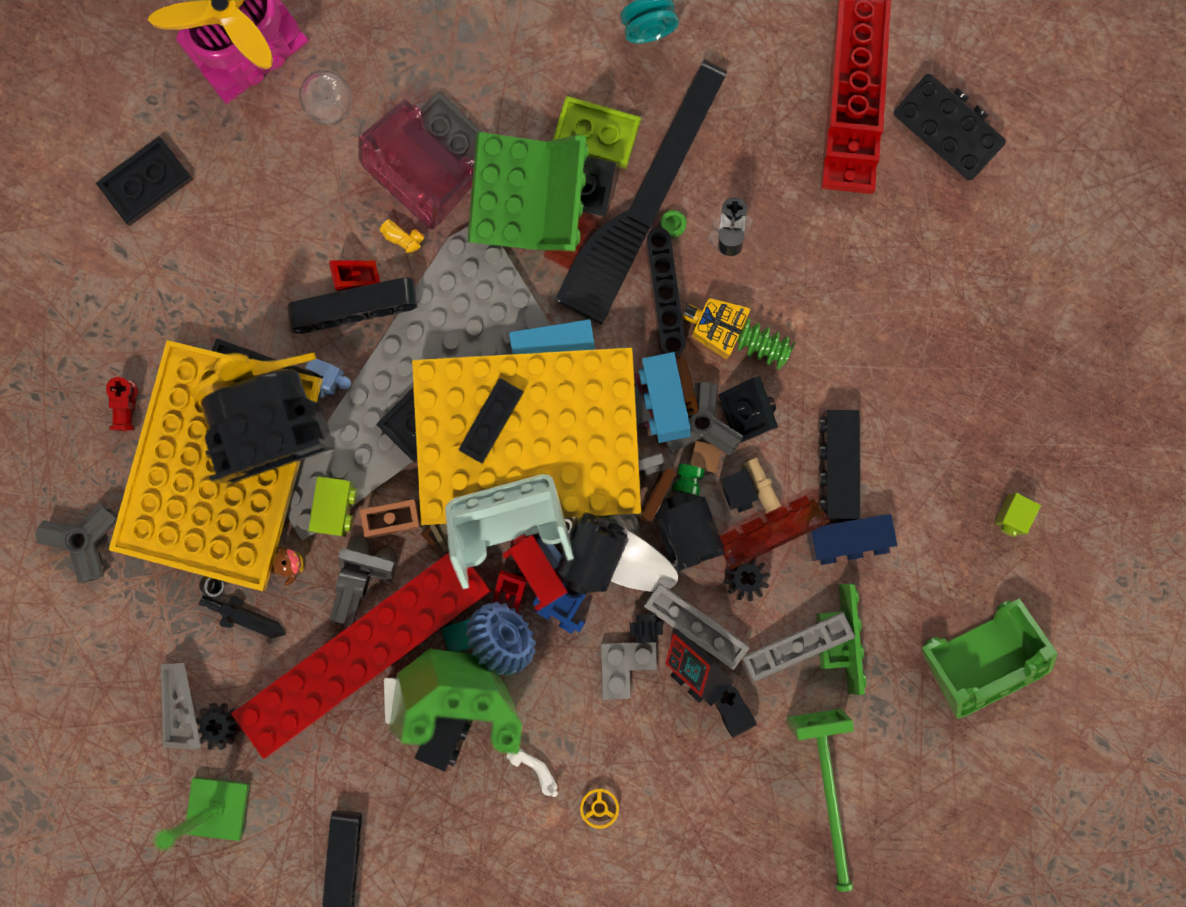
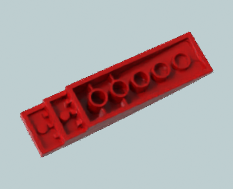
M838 0L828 94L821 189L873 194L875 192L877 165L880 159L881 135L884 130L891 0Z

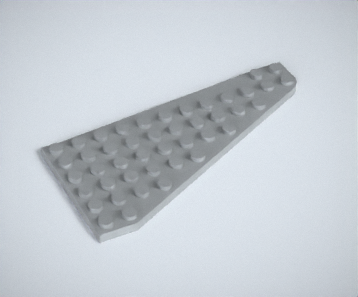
M468 226L447 238L415 287L418 307L411 311L398 313L328 420L327 425L335 449L303 459L300 463L287 517L301 541H305L316 534V532H309L308 529L317 476L354 482V488L358 489L356 505L413 463L376 425L413 388L412 360L512 355L509 332L551 326L502 246L467 242Z

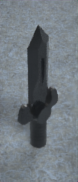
M205 595L199 601L200 606L223 616L220 621V626L233 627L234 624L228 621V617L234 619V623L270 638L286 635L279 622L242 607L235 609L233 605H243V601L236 596L231 597L228 605Z

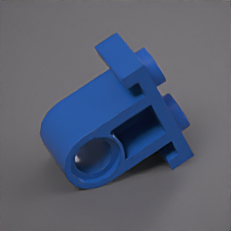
M563 580L562 583L567 590V584ZM567 592L548 604V606L543 607L539 611L535 610V612L547 620L553 616L561 621L558 626L573 634L574 630L580 633L585 622L580 620L576 624L571 619L586 594L580 593L573 596ZM538 597L533 602L534 606L541 603Z

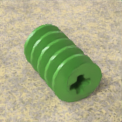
M747 318L737 339L738 351L747 346L748 356L757 351L758 361L766 355L767 365L776 360V369L780 370L787 362L796 341L789 346L790 338L788 336L779 341V332H775L770 337L769 327L760 332V323L757 322L751 328V319Z

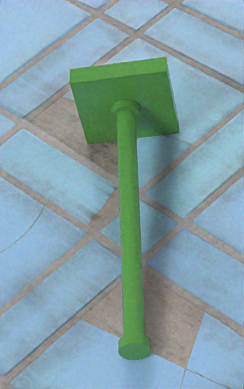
M841 708L787 717L788 728L798 740L817 739L838 877L836 889L840 892L851 891L853 883L849 880L827 736L853 732V720Z
M193 777L186 820L170 830L165 829L158 832L154 839L156 847L160 850H167L174 845L177 839L184 835L240 841L243 835L250 783Z

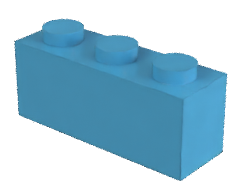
M590 319L509 332L513 354L595 350Z
M674 352L642 358L643 368L638 369L641 385L646 384L648 393L643 395L646 410L652 409L653 418L649 419L651 435L657 434L658 443L691 437V429Z

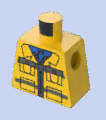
M708 298L703 310L688 304L682 319L696 324L692 333V337L727 360L751 309Z

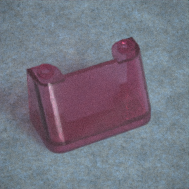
M404 99L358 137V158L364 169L421 223L427 228L434 230L472 188L474 159L462 157L458 160L423 128V113L420 108L414 104L411 105Z

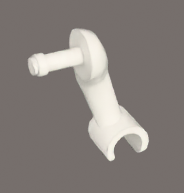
M519 748V754L508 753L506 755L511 764L519 767L522 762L536 771L544 795L557 796V784L544 762L527 754L521 748Z

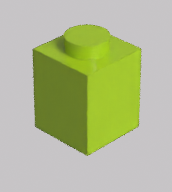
M1018 493L1009 494L994 523L1001 526L1000 531L1009 536L1027 535L1041 505Z

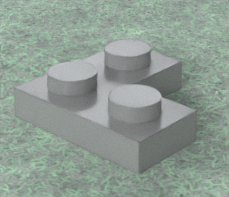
M656 642L601 643L603 699L631 698L630 671L657 670Z

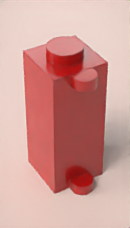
M523 534L511 542L513 547L502 554L504 559L512 555L541 603L534 606L536 611H539L568 592L533 535L527 538Z

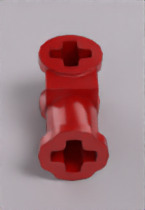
M114 377L106 385V393L109 396V408L112 409V425L109 426V431H135V427L132 426V410H136V398L139 393L138 386L131 380L123 377ZM125 386L126 391L121 392V394H119V389H123Z

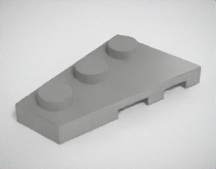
M160 664L163 747L178 749L201 748L185 664Z

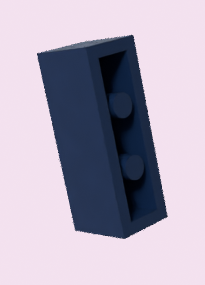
M891 514L806 529L812 561L820 560L821 565L836 563V557L845 555L847 560L864 558L863 552L873 551L874 556L890 553L889 547L898 546Z

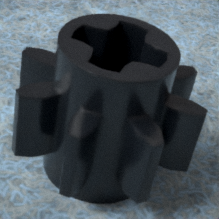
M655 614L635 615V622L629 623L630 636H636V643L657 642V635H663L662 621H656Z

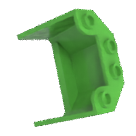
M428 648L420 657L397 673L389 730L401 743L423 744L427 742L433 734L435 716L492 721L491 743L493 747L502 753L519 754L522 723L506 684L499 675L495 674L494 670L488 671L484 663L479 664L480 659L476 655H472V653Z

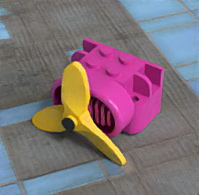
M281 0L189 1L163 7L148 17V21L156 28L181 29L176 36V41L226 104L251 85L260 83L267 73L272 69L281 67L288 57L309 42Z

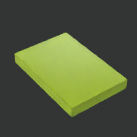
M566 96L553 140L573 135L586 136L588 156L619 162L621 168L627 169L641 117Z

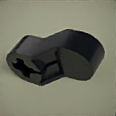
M729 198L722 205L718 249L726 256L738 255L743 248L747 204L742 199Z

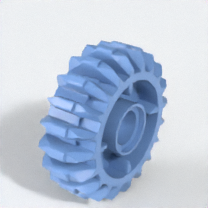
M497 601L483 605L472 614L466 625L468 631L465 636L470 639L467 646L473 648L472 655H476L480 659L479 664L484 663L488 671L494 670L496 675L503 674L506 677L519 673L533 660V655L536 653L534 646L537 642L532 639L534 632L529 630V623H525L522 619L523 614L518 615L515 607L509 609L506 603L500 605Z

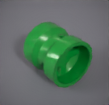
M679 464L677 473L681 477L674 482L673 491L699 496L701 488L697 480L703 479L705 470L692 465Z

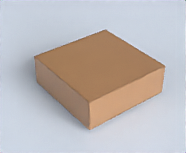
M695 441L690 465L702 468L705 472L716 474L721 450L712 444Z

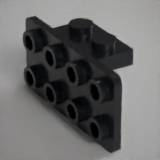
M926 74L894 110V116L964 178L973 180L1004 147L1006 139L989 124L991 122L987 119L989 113L978 104L976 107H973L967 101L969 96L959 87L956 90L952 87L948 89L932 74Z

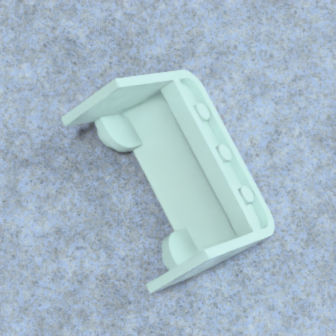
M537 475L457 497L446 505L445 512L450 558L463 589L469 588L467 568L477 566L485 560L487 556L486 547L514 540L523 534L528 536L539 533L541 540L546 544L562 542L567 559H573L561 504L554 480L549 475Z

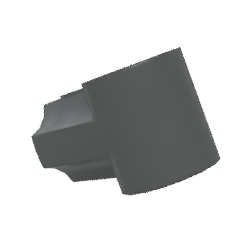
M345 567L341 569L336 584V591L338 592L329 620L347 625H352L355 622L361 598L365 596L369 585L370 574Z

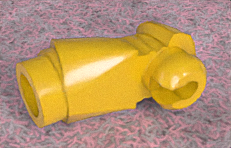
M387 219L379 229L385 240L401 246L405 249V253H412L422 246L420 242L424 240V235L417 229L412 230L409 235L390 219Z

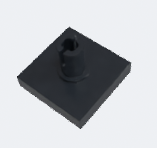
M761 376L751 378L718 394L729 427L743 436L740 443L779 428L774 416L776 404L770 405V403L775 401L772 397L767 396Z

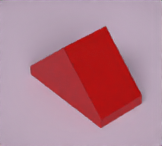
M331 260L329 262L334 287L337 291L380 283L375 261Z
M501 570L492 603L496 601L500 605L506 603L509 609L515 607L516 613H518L528 583L527 579Z

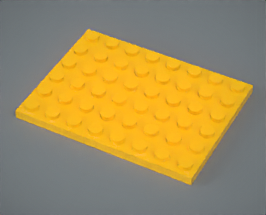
M166 340L109 550L255 590L266 591L273 567V559L277 552L301 461L234 484L211 482L209 476L216 473L211 458H207L205 451L208 450L205 441L208 426L201 408V400H194L191 390L197 384L217 373L215 363L226 355ZM299 373L306 397L317 402L323 379Z
M632 348L412 360L421 525L447 524L445 508L454 498L542 474L553 478L564 518L582 517L584 512L595 516L641 513ZM499 378L524 391V394L485 462L481 464L458 449Z

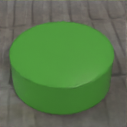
M670 210L661 217L660 227L666 229L670 233L671 238L680 237L686 229V218L679 211Z

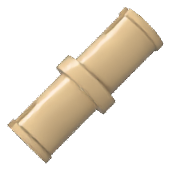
M758 458L744 463L742 466L744 469H747L754 489L766 510V514L781 507L782 505L779 503L771 487L772 481L770 478L767 479L758 462Z

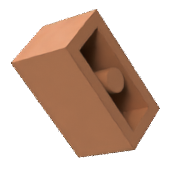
M414 499L360 510L364 537L367 538L423 528V525H421L419 502Z

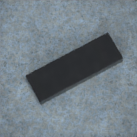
M499 378L458 450L483 464L523 396L524 391Z

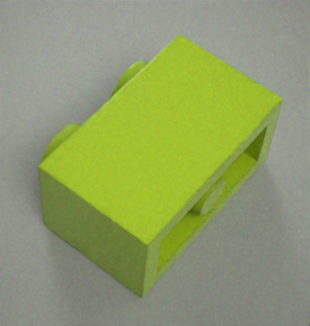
M317 476L309 532L346 537L347 531L351 532L353 526V515H350L351 504L355 505L358 489L354 488V482Z

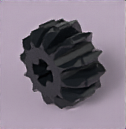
M745 555L740 556L741 566L735 559H732L730 563L735 570L729 568L724 570L726 574L732 575L731 579H724L723 583L733 584L727 591L729 594H733L738 590L737 600H742L746 593L747 601H753L752 591L756 596L762 597L763 593L758 587H769L768 583L762 582V578L770 577V573L760 572L766 564L762 562L755 567L757 561L755 556L750 558L749 563H747ZM742 572L752 574L753 578H750V580L753 581L751 584L741 583L740 578H743L741 576Z
M216 702L211 703L209 709L202 708L200 710L202 717L195 718L196 724L200 725V728H197L198 734L201 733L202 735L200 744L208 741L207 749L209 750L214 749L216 745L219 750H223L226 748V743L234 744L236 740L233 735L241 734V730L235 727L238 723L231 714L237 709L233 708L228 711L227 703H222L218 707ZM221 723L222 729H214L213 724Z

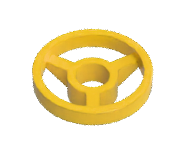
M596 788L585 794L581 801L580 812L586 824L593 828L602 829L610 826L617 819L619 805L613 793L603 788ZM597 792V799L592 802L591 810L584 815L583 805L586 798ZM601 792L607 793L615 801V814L608 810L606 801L601 799ZM597 803H602L605 809L603 812L598 813L595 811L594 806ZM606 814L612 818L611 821L603 825H596L587 820L592 815L602 817Z

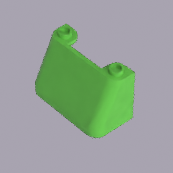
M1020 598L1013 602L1005 601L996 608L997 612L993 620L949 642L945 638H931L922 647V653L957 719L966 717L1043 678L1053 670L1058 653Z

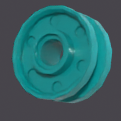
M635 0L624 7L620 12L621 23L626 27L624 32L626 40L636 44L648 43L659 40L674 32L679 25L678 16L673 12L675 7L674 1Z

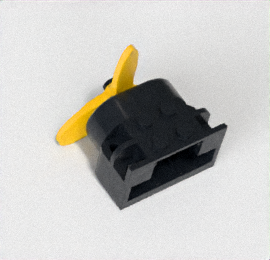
M315 352L272 361L249 359L247 353L226 355L215 363L217 373L197 384L191 390L192 398L196 401L201 400V408L208 426L205 435L208 450L205 451L207 458H211L216 473L209 476L211 482L234 484L335 449L323 410L317 402L306 397L299 373L291 369L279 370L284 367L317 359Z

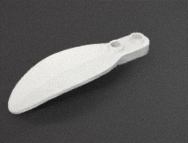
M579 517L564 518L570 524V529L568 530L569 539ZM599 518V522L609 525L610 521ZM624 529V533L628 535L629 541L611 581L628 588L653 592L659 583L668 589L675 586L678 581V573L672 563L645 540Z

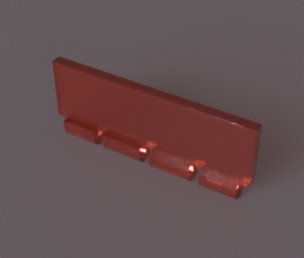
M804 495L788 503L790 511H787L783 505L765 514L764 516L767 521L765 523L758 517L740 526L742 531L740 535L736 529L721 535L720 537L725 547L723 548L725 551L723 557L729 567L733 569L829 523V518L815 499L809 501L808 497Z

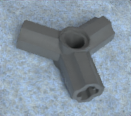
M709 382L694 383L698 414L688 418L691 437L667 441L666 443L671 453L699 439L706 440L728 456H731L738 448L743 436L715 418L718 385ZM707 419L710 425L707 429L700 430L696 427L697 421Z
M99 503L77 527L42 520L41 524L37 527L36 543L70 551L78 584L92 582L104 577L97 551L98 541L116 523L118 516L111 508L103 503ZM82 534L85 538V543L80 548L77 544V539Z

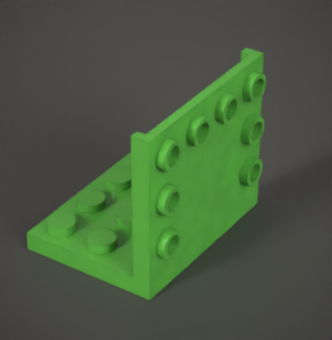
M483 132L476 133L467 242L541 251H575L580 240V231L577 229L578 218L581 217L583 204L580 201L581 189L584 188L586 180L585 173L583 172L584 161L588 156L586 136L573 135L546 142Z

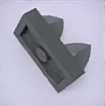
M364 533L355 537L346 549L341 548L338 556L340 569L345 567L370 574V577L389 582L393 581L395 575V556L389 544L379 548L373 556H370L368 538L364 537Z

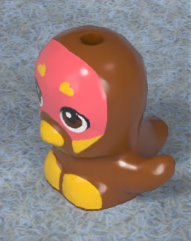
M278 547L273 559L271 573L288 577L285 585H290L295 581L297 575L304 570L303 558L299 552L285 547Z

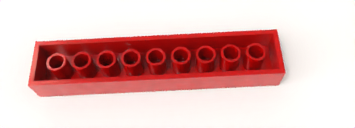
M449 552L231 713L263 760L277 752L493 590L475 566L467 568L469 588L463 589Z

